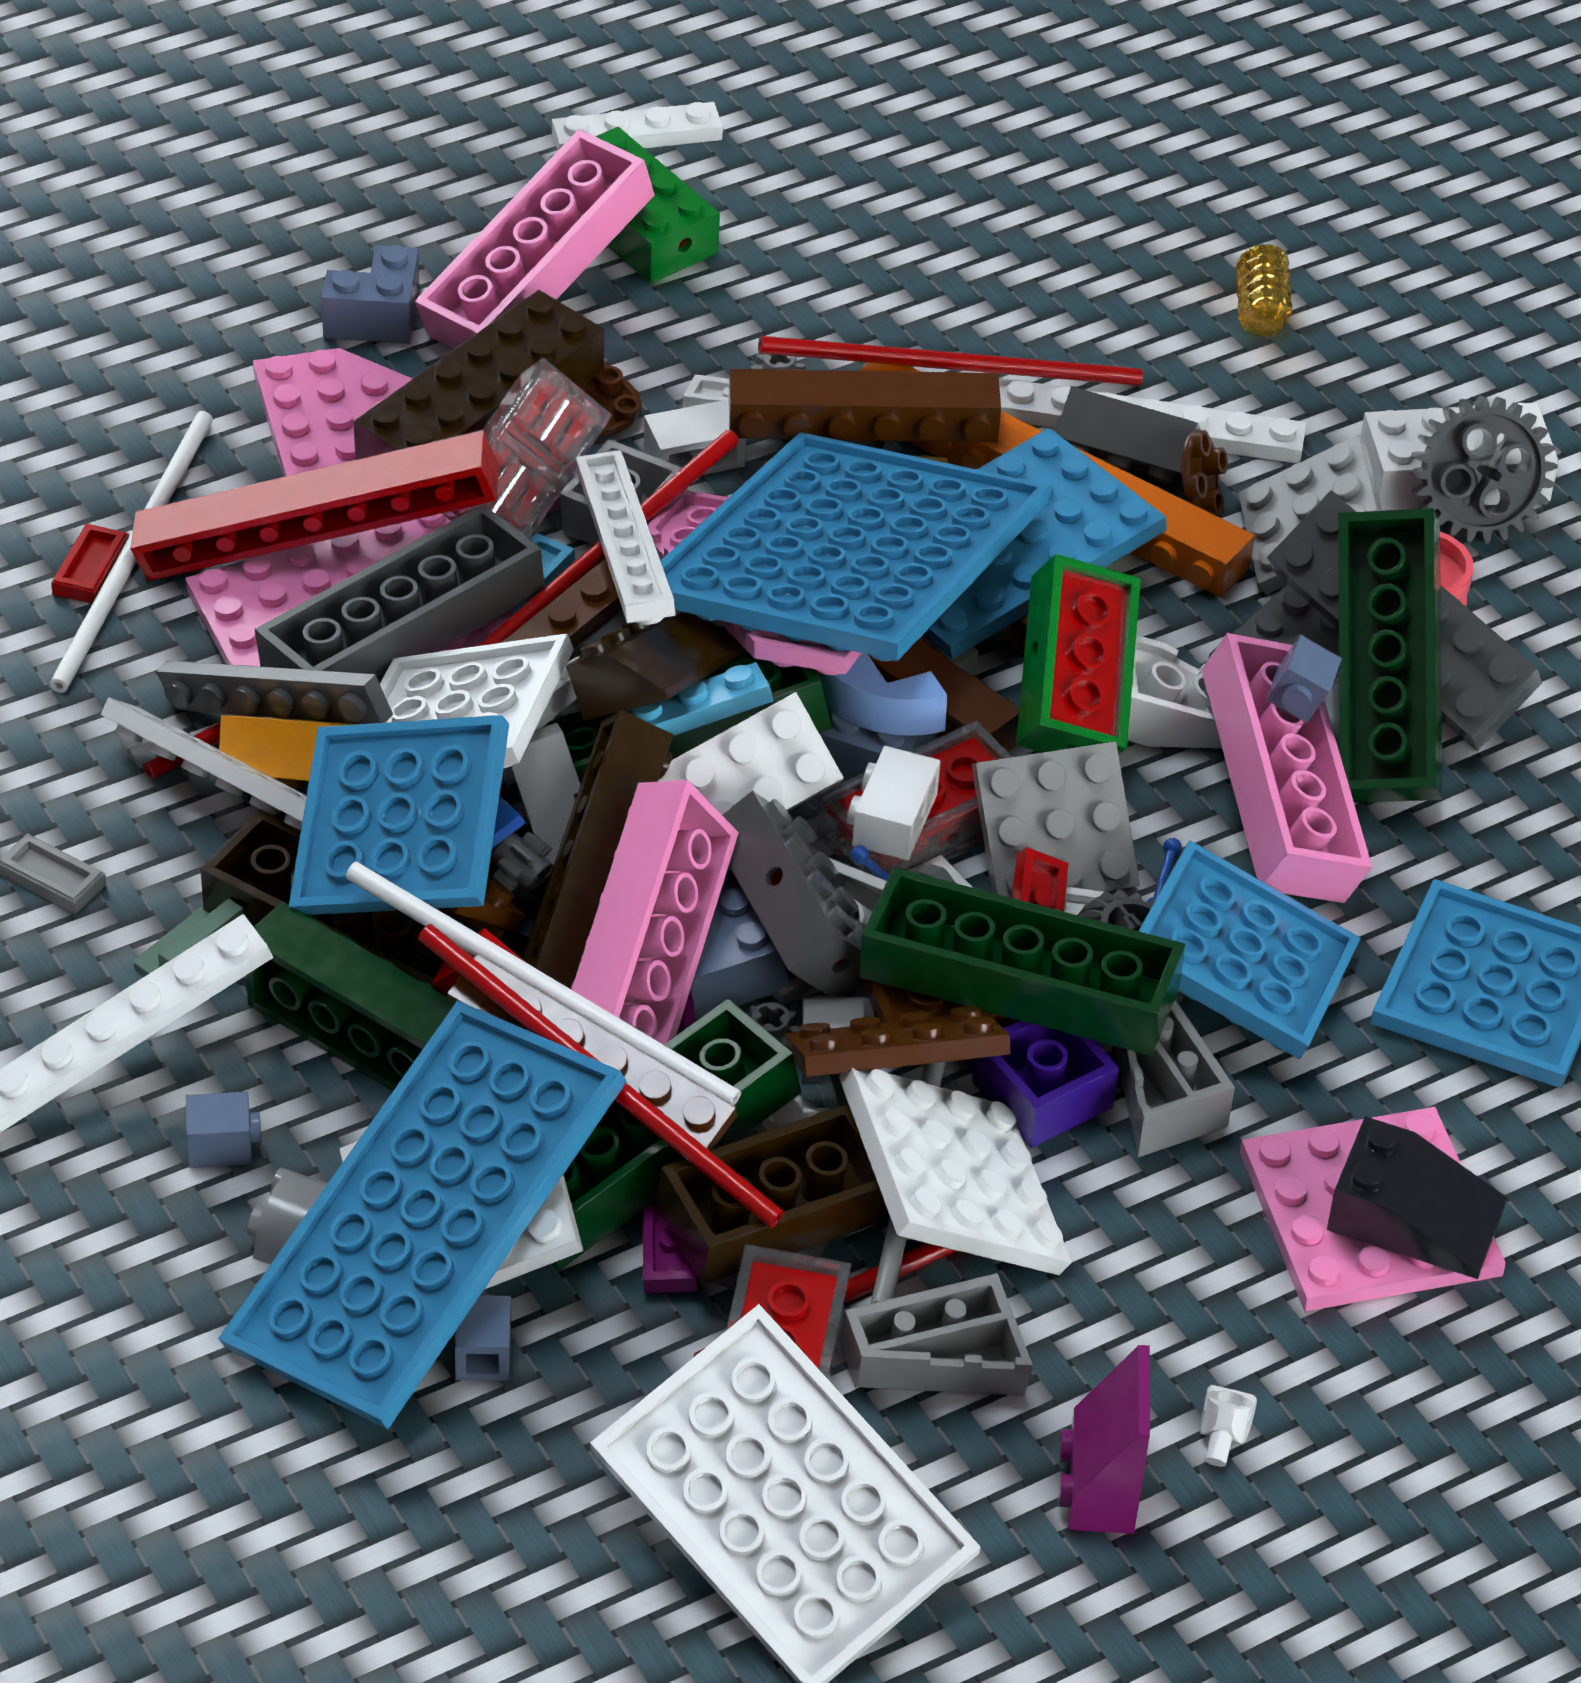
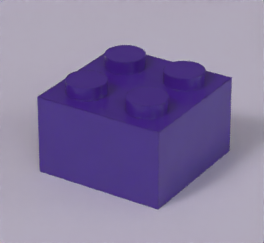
M1018 1021L1003 1028L1010 1035L1011 1054L974 1058L973 1084L989 1101L1001 1102L1012 1110L1016 1117L1015 1125L1019 1129L1022 1139L1030 1148L1114 1108L1119 1067L1095 1040Z

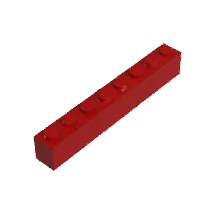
M484 430L136 511L130 549L147 581L161 579L494 502L497 499L499 464Z

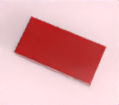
M86 523L51 582L52 595L93 604L127 542L129 533Z

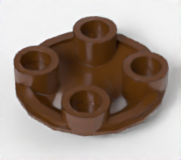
M604 366V370L569 394L576 404L570 415L574 418L580 414L586 419L583 423L585 429L582 434L594 436L616 434L629 428L639 418L642 406L639 393L628 381L623 379L622 371L615 366Z
M1195 429L1189 433L1184 444L1181 459L1183 489L1189 503L1215 516H1219L1224 511V497L1220 490V474L1227 472V454L1223 447L1215 448L1206 430Z

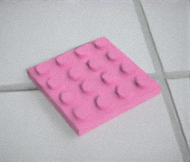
M1436 1107L1372 1117L1373 1119L1416 1132L1461 1164ZM1363 1119L1243 1139L1241 1141V1158L1304 1312L1503 1276L1506 1262L1495 1238L1492 1240L1479 1278L1475 1279L1327 1230L1334 1190Z

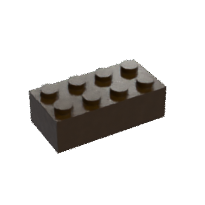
M849 1103L710 1150L785 1212L780 1222L773 1228L767 1226L687 1159L662 1166L656 1199L658 1210L702 1285L752 1268L753 1261L766 1263L890 1219L887 1206Z

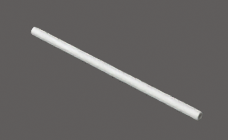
M205 411L197 412L145 509L169 503L213 422V418L209 413ZM132 532L50 681V687L58 693L67 691L137 562L130 549Z
M354 862L346 873L347 880L425 927L428 924L434 925L459 947L475 957L477 954L729 1104L735 1106L739 1100L741 1091L359 862Z

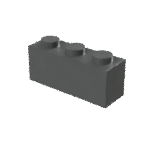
M1071 386L1056 433L1074 447L1097 458L1106 460L1105 462L1127 473H1130L1131 468L1148 472L1147 477L1155 482L1172 485L1174 480L1182 482L1181 459L1184 444L1189 433L1195 429H1200V426L1195 421Z

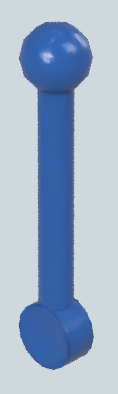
M1169 838L1163 844L1165 852L1163 865L1154 896L1148 899L1147 903L1156 900L1170 875L1175 856L1179 855L1182 850L1181 842L1176 838Z
M862 845L853 847L850 852L852 862L857 865L863 864L876 877L885 881L888 880L890 875L869 857V851L866 847Z

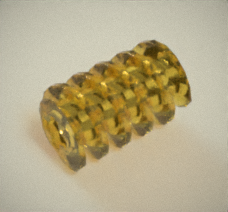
M1260 244L1246 250L1236 262L1238 319L1241 326L1248 333L1268 337L1279 334L1284 328L1286 320L1291 315L1293 307L1291 301L1292 292L1290 290L1291 281L1287 253L1280 247L1271 244Z

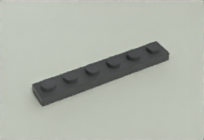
M169 660L156 671L165 690V696L172 704L174 710L351 724L385 723L393 715L375 674Z

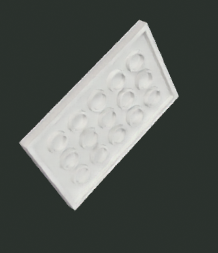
M760 1304L590 1442L592 1452L797 1683H829L980 1553V1545Z

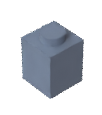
M1300 635L1279 664L1266 700L1308 723L1330 693L1342 658Z
M248 1091L186 1095L189 1168L252 1165L251 1144L261 1143L260 1112H250Z
M481 1294L455 1333L456 1380L510 1381L511 1296Z

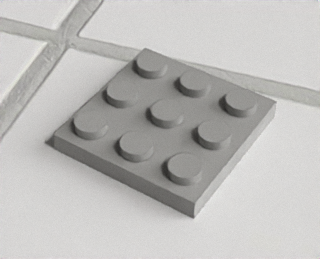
M1359 434L1238 492L1246 531L1255 535L1252 559L1257 582L1266 595L1287 585L1285 581L1275 574L1267 557L1330 490L1336 493L1356 512L1382 511L1367 446Z
M1116 741L985 761L971 765L992 893L1012 898L1016 854L1026 847L1069 863L1067 887L1104 892L1140 886Z

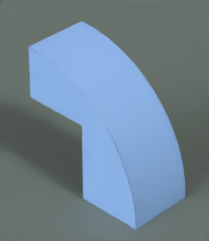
M861 653L846 675H825L819 672V679L822 683L827 707L852 724L871 731L892 735H926L945 731L947 694L931 671L887 683L869 655Z

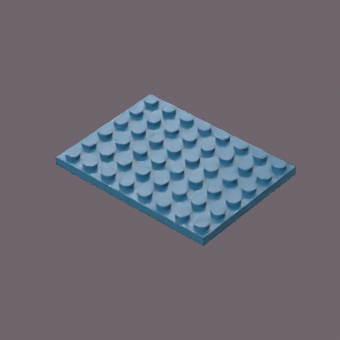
M800 432L661 560V564L674 598L675 610L695 614L702 620H721L738 624L746 630H764L782 634L789 640H808L825 644L830 649L837 651L851 650L869 654L874 659L880 661H898L1050 502V485Z

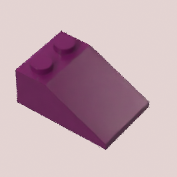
M1138 1345L1074 1407L1071 1430L1061 1429L1059 1462L1069 1463V1474H1060L1058 1506L1068 1508V1530L1134 1534L1150 1439V1345Z

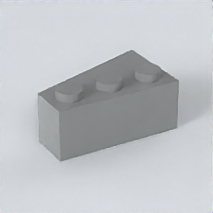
M558 723L536 729L520 763L503 768L502 773L506 786L515 783L520 801L512 803L513 809L526 822L520 827V831L530 829L532 835L535 833L552 848L545 858L553 865L580 788V782L564 734Z
M1174 1000L1153 1056L1114 1046L1138 1157L1228 1127L1235 1086L1176 1000Z
M998 1273L847 1309L844 1313L839 1343L855 1387L1025 1396L1033 1364Z

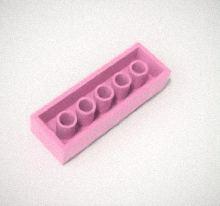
M578 129L415 300L427 336L456 349L538 289L557 300L655 195L645 160Z
M1227 633L1201 670L1256 877L1284 894L1345 903L1371 870L1372 864L1325 700L1308 723L1267 701L1266 697L1277 668L1293 645Z
M688 780L638 783L618 847L614 853V860L605 888L600 897L595 919L586 940L585 950L571 990L663 1045L677 1034L739 834Z

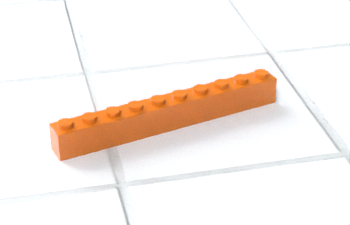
M867 363L859 370L921 372L911 366ZM1001 411L998 442H906L934 456L947 458V462L953 465L979 469L1042 431ZM1078 449L1166 516L1167 530L1130 553L1221 598L1250 569L1255 539L1254 534Z

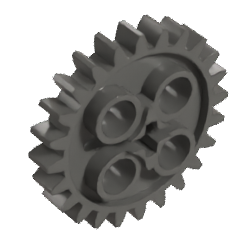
M1478 395L1475 408H1473L1468 400L1460 399L1459 413L1445 406L1442 408L1445 422L1440 423L1433 419L1428 421L1434 431L1431 437L1422 434L1418 435L1417 438L1426 445L1425 451H1415L1411 454L1415 459L1422 461L1421 467L1409 471V475L1422 479V483L1414 487L1412 493L1418 496H1427L1419 508H1434L1440 525L1447 521L1445 533L1454 537L1461 529V538L1471 542L1477 532L1480 541L1490 543L1492 531H1494L1499 538L1507 540V526L1523 532L1524 525L1521 518L1524 515L1534 520L1539 518L1533 509L1535 502L1548 505V499L1541 494L1542 488L1555 487L1556 483L1545 478V474L1548 471L1557 469L1558 464L1545 460V456L1553 452L1555 446L1549 443H1540L1547 435L1548 430L1541 426L1531 429L1536 422L1537 416L1527 413L1520 418L1522 405L1513 402L1506 410V399L1496 396L1490 407L1487 397ZM1480 428L1483 432L1482 443L1475 450H1469L1467 447V437L1471 431ZM1503 433V440L1497 444V436ZM1519 448L1521 452L1520 464L1513 470H1507L1505 465L1506 456L1511 450ZM1480 463L1490 468L1487 476L1477 471ZM1454 469H1460L1462 473L1461 483L1454 490L1448 491L1445 485L1447 475ZM1492 489H1498L1500 493L1498 505L1492 510L1486 511L1484 507L1486 494ZM1470 495L1469 504L1464 506V499Z

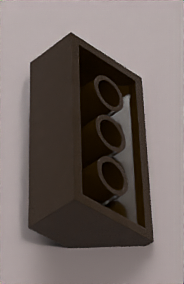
M675 611L676 616L664 617L655 624L642 625L632 622L621 625L622 629L603 635L601 637L602 641L580 648L582 656L567 664L566 668L583 719L586 721L617 713L621 710L625 711L668 700L737 658L740 654L745 653L746 649L731 634L710 621L702 620L695 614Z

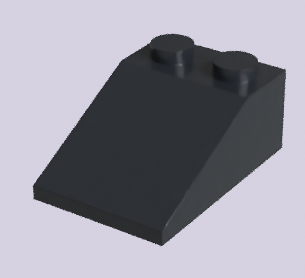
M1365 1116L1335 1187L1327 1230L1478 1279L1508 1197L1416 1132Z

